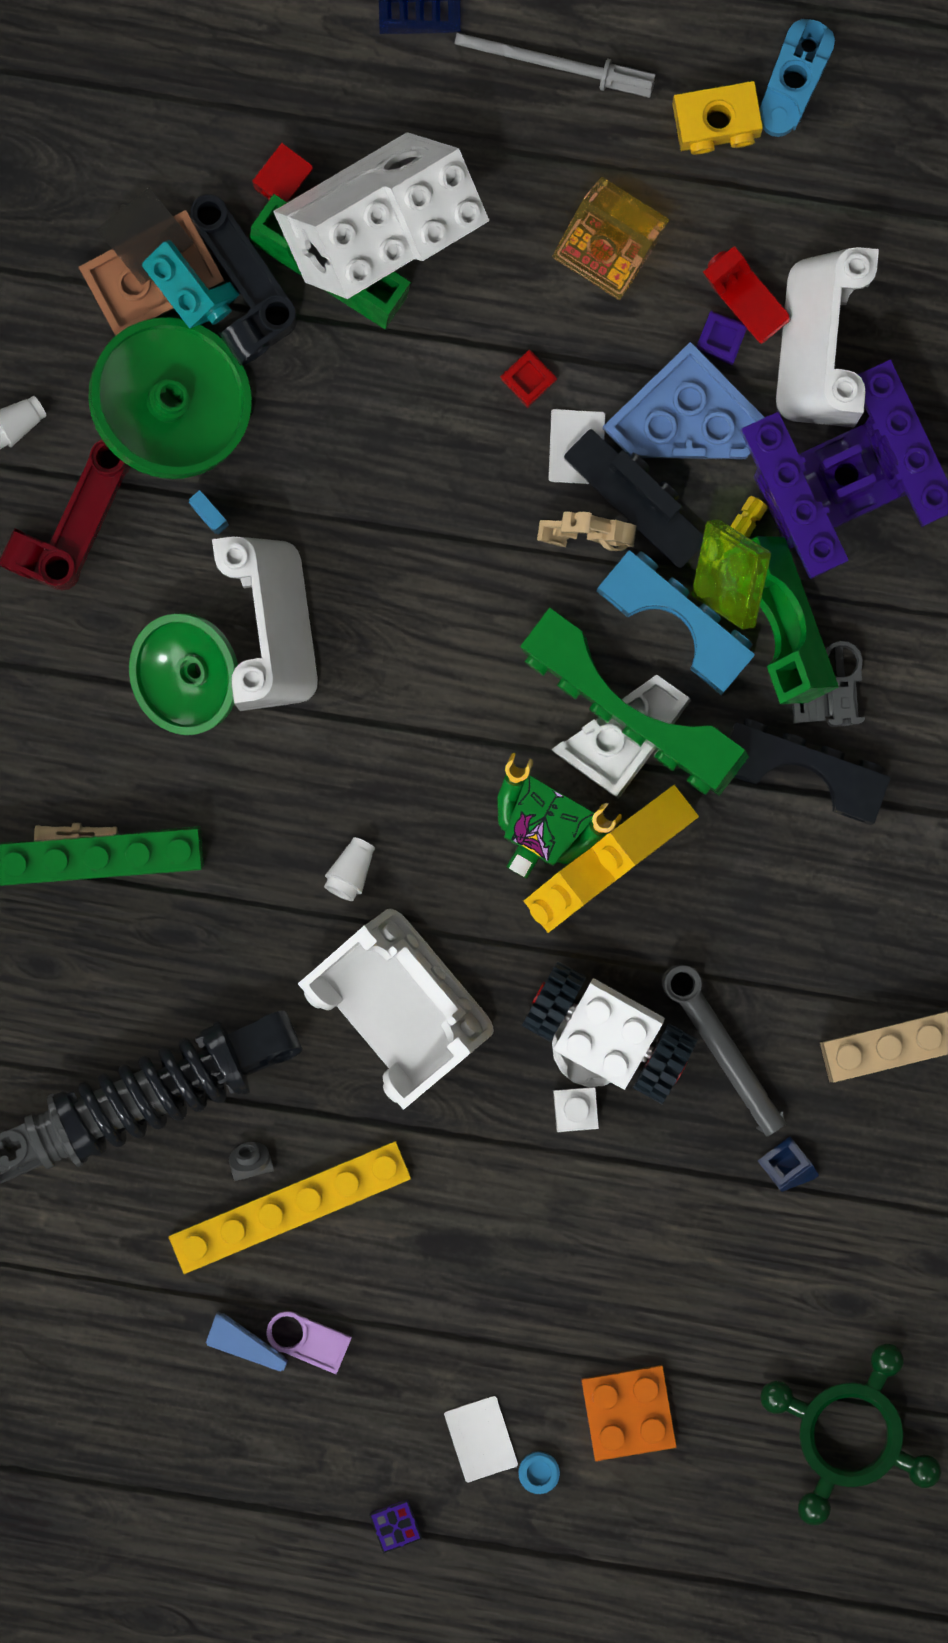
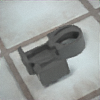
M839 641L826 648L828 656L830 651L835 648L837 673L835 677L839 687L809 703H803L804 713H801L800 703L792 704L793 724L826 721L825 717L833 716V719L827 720V724L831 727L859 725L864 722L865 717L858 716L856 682L862 681L861 668L863 659L861 652L855 645ZM843 648L850 650L856 658V667L853 674L845 677Z

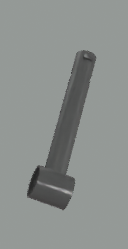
M685 965L670 967L662 978L664 993L670 999L680 1003L746 1107L750 1109L752 1116L759 1125L756 1129L763 1132L766 1137L786 1125L783 1111L779 1112L768 1097L760 1081L701 992L702 982L699 974L693 968ZM686 972L692 979V988L685 995H676L671 989V980L675 974Z

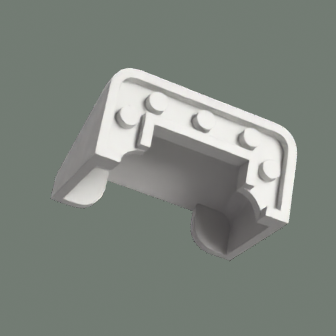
M848 248L803 259L795 263L791 268L787 279L785 310L790 315L791 320L782 330L776 393L777 409L784 418L794 422L855 427L861 418L865 402L864 382L855 372L834 369L840 305L847 304L850 294L856 289L868 287L875 278L879 249Z
M246 537L212 539L217 568L225 576L239 578L243 588L252 587L262 658L241 662L232 674L234 704L240 711L301 703L309 700L317 690L318 678L302 562L298 550L286 541Z
M393 909L385 910L364 925L298 983L303 989L307 1001L315 1008L331 1010L337 1006L389 1069L383 1074L384 1092L392 1101L398 1103L403 1110L491 1037L494 1032L492 1022L483 1009L401 913Z

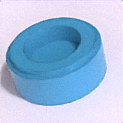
M537 1451L523 1458L519 1465L518 1474L522 1486L527 1491L534 1494H544L556 1486L560 1471L557 1461L550 1454Z

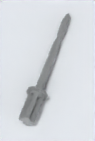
M458 32L456 34L455 45L601 80V91H604L605 88H610L647 98L651 97L656 74L612 64V59L607 58L605 66L602 68Z

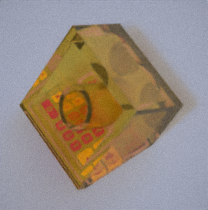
M601 176L583 198L552 258L616 299L621 300L654 249L670 219Z

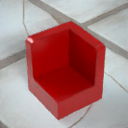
M281 143L253 179L254 189L268 200L275 194L288 203L295 199V193L312 173L313 167Z

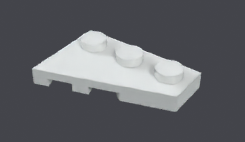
M655 675L622 699L627 705L642 714L668 724H674L691 701L688 696L658 675ZM598 718L582 727L581 731L567 741H562L555 746L552 751L619 799L655 749L646 742L641 747L634 744L621 733L625 727L613 718L609 723Z

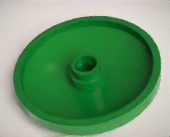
M179 318L147 319L133 324L117 334L107 344L95 363L90 377L88 394L89 408L95 428L113 454L130 467L142 473L166 479L194 477L222 463L237 447L244 436L251 414V389L243 365L240 366L223 339L201 325L189 329L183 319Z

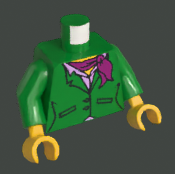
M516 753L510 755L505 768L506 775L497 796L498 825L506 832L504 839L518 846L506 868L527 879L538 859L552 867L557 862L569 865L604 838L607 832L612 831L621 821V814L614 821H609L604 817L603 811L609 805L608 803H604L593 813L531 777L529 773L533 766L532 759H529L526 768H518L513 762Z

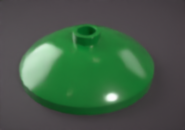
M172 613L150 622L136 638L129 660L130 684L143 712L159 727L180 735L200 734L218 726L231 712L234 706L232 674L238 666V662L231 644L214 624L194 614ZM196 663L200 667L201 675L196 672Z

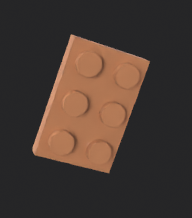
M186 210L79 266L115 336L133 324L147 319L162 318L175 311L142 267V263L167 240L173 242L208 290L225 284Z

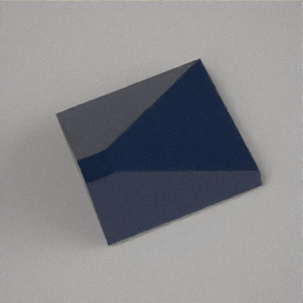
M791 1136L758 1160L759 1164L781 1192L814 1180L819 1176L812 1163Z

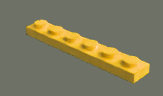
M396 1141L168 1237L183 1274H186L411 1180V1176Z

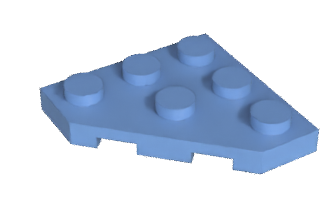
M690 342L603 426V430L629 456L634 452L641 458L746 459L751 453L740 430L765 417Z

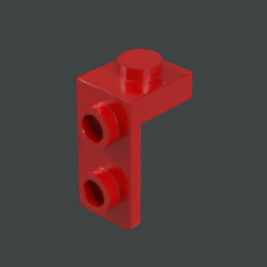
M735 246L729 251L719 252L709 261L708 268L703 271L705 277L758 343H764L790 322V315L754 274L744 256Z

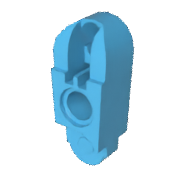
M801 19L794 22L788 30L759 109L762 127L771 136H785L792 129H796L831 57L835 43L834 34L819 21ZM810 40L814 42L816 49L813 52H806L802 48V42ZM796 72L803 77L805 84L800 88H790L784 82L783 77L787 73Z

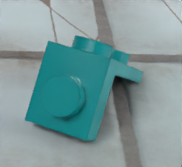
M171 240L163 242L142 263L144 270L189 329L208 321L212 325L220 322L232 311L229 305L240 295L231 282L208 290Z

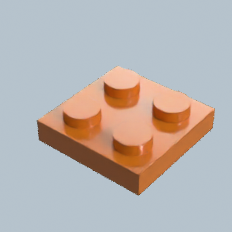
M662 1365L581 1378L595 1461L676 1448Z

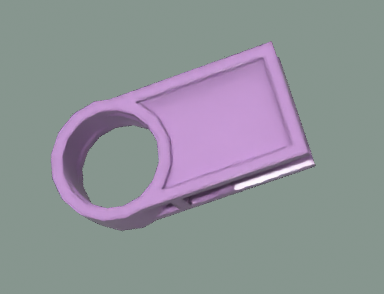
M283 1311L275 1315L269 1322L266 1332L269 1343L277 1351L296 1357L334 1374H337L352 1338L349 1335L292 1311ZM281 1317H294L302 1326V1339L294 1346L282 1347L273 1339L272 1326Z

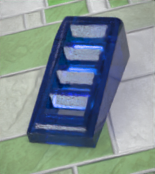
M379 0L380 34L461 32L460 0ZM440 1H448V21H440ZM392 2H399L400 19H392ZM408 2H416V20H408ZM424 2H432V21L424 20Z

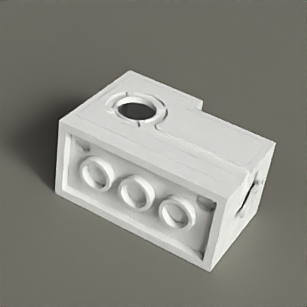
M408 132L273 211L305 283L349 299L413 259L424 261L489 222L459 148Z

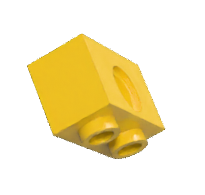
M754 81L674 95L672 106L681 151L690 150L693 155L705 154L714 151V145L730 143L732 148L745 147L754 144V138L761 136L763 127ZM713 112H721L727 116L729 124L721 129L714 128L708 123L707 116Z

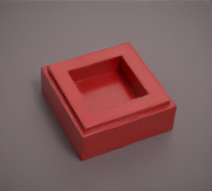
M530 349L500 376L501 381L527 408L557 381L556 376Z

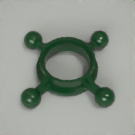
M882 1344L874 1349L871 1355L873 1371L866 1385L860 1383L833 1385L816 1395L809 1404L794 1397L791 1388L781 1381L769 1382L761 1391L760 1400L762 1406L768 1412L781 1414L787 1411L801 1418L799 1429L800 1446L806 1461L820 1476L814 1491L805 1494L798 1503V1514L809 1525H820L828 1519L831 1512L828 1499L835 1485L844 1487L868 1485L882 1478L893 1465L908 1472L913 1484L921 1488L934 1486L941 1477L940 1464L934 1457L929 1455L913 1457L901 1451L903 1443L901 1419L891 1401L881 1393L887 1378L896 1375L903 1367V1354L895 1345ZM848 1397L860 1398L873 1404L881 1413L886 1426V1440L879 1456L869 1465L856 1470H843L828 1464L820 1456L814 1441V1428L820 1413L832 1402Z

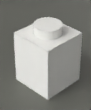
M595 1087L553 1090L557 1132L599 1129Z

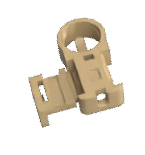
M563 512L562 521L540 520L537 540L566 547L567 539H577L578 533H587V540L601 543L609 551H623L628 547L634 546L637 526L619 520L597 517L589 512Z

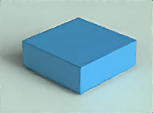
M200 490L189 499L191 507L215 534L219 535L229 526L227 520Z

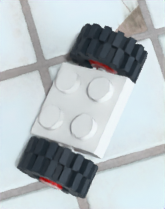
M557 961L547 981L543 982L532 1002L533 1006L522 1026L551 1041L567 1013L566 1019L569 1021L555 1044L554 1051L624 1090L642 1061L645 1065L633 1088L662 1104L685 1069L698 1039L668 1024L653 1049L650 1045L665 1018L594 978L579 1004L576 1005L574 1003L571 1007L586 977Z

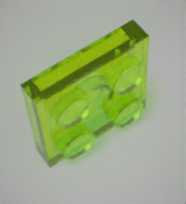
M720 519L707 521L691 596L706 604L739 628H755L771 552Z

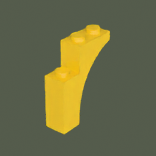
M674 784L608 833L593 847L560 870L528 896L524 903L530 909V913L535 921L541 924L549 933L699 818L698 814Z

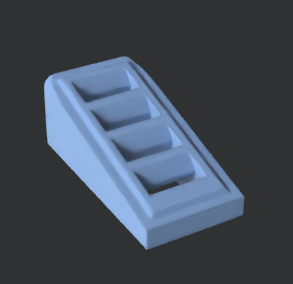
M219 1311L216 1313L206 1341L207 1346L280 1372L284 1371L288 1360L281 1353L224 1313Z

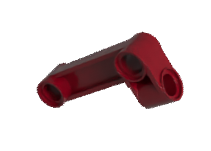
M102 439L96 442L91 448L90 457L50 543L48 544V542L34 538L14 528L0 558V566L56 590H69L75 586L120 485L130 470V466L120 460L114 468H103L101 466V458L110 449ZM59 560L67 561L69 565L68 574L60 580L52 579L50 577V568L53 563Z

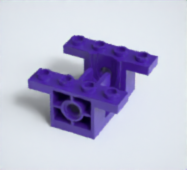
M891 359L858 374L865 384L864 406L869 415L865 424L800 454L797 452L779 411L740 430L757 466L754 474L756 484L781 537H785L789 549L795 547L810 579L849 561L834 528L907 495L921 527L948 516L947 477ZM842 467L849 468L854 472L856 481L847 486H842L835 479V471Z

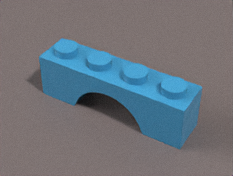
M629 550L599 585L597 592L626 617L641 611L656 609L667 611L681 619L688 627L694 641V658L690 670L722 696L755 656L749 650L753 644L737 630L734 629L730 634L718 624L721 617L703 603L700 607H697L687 598L690 594L689 590L679 581L671 577L667 582L655 571L659 566L649 556L641 551L635 555Z

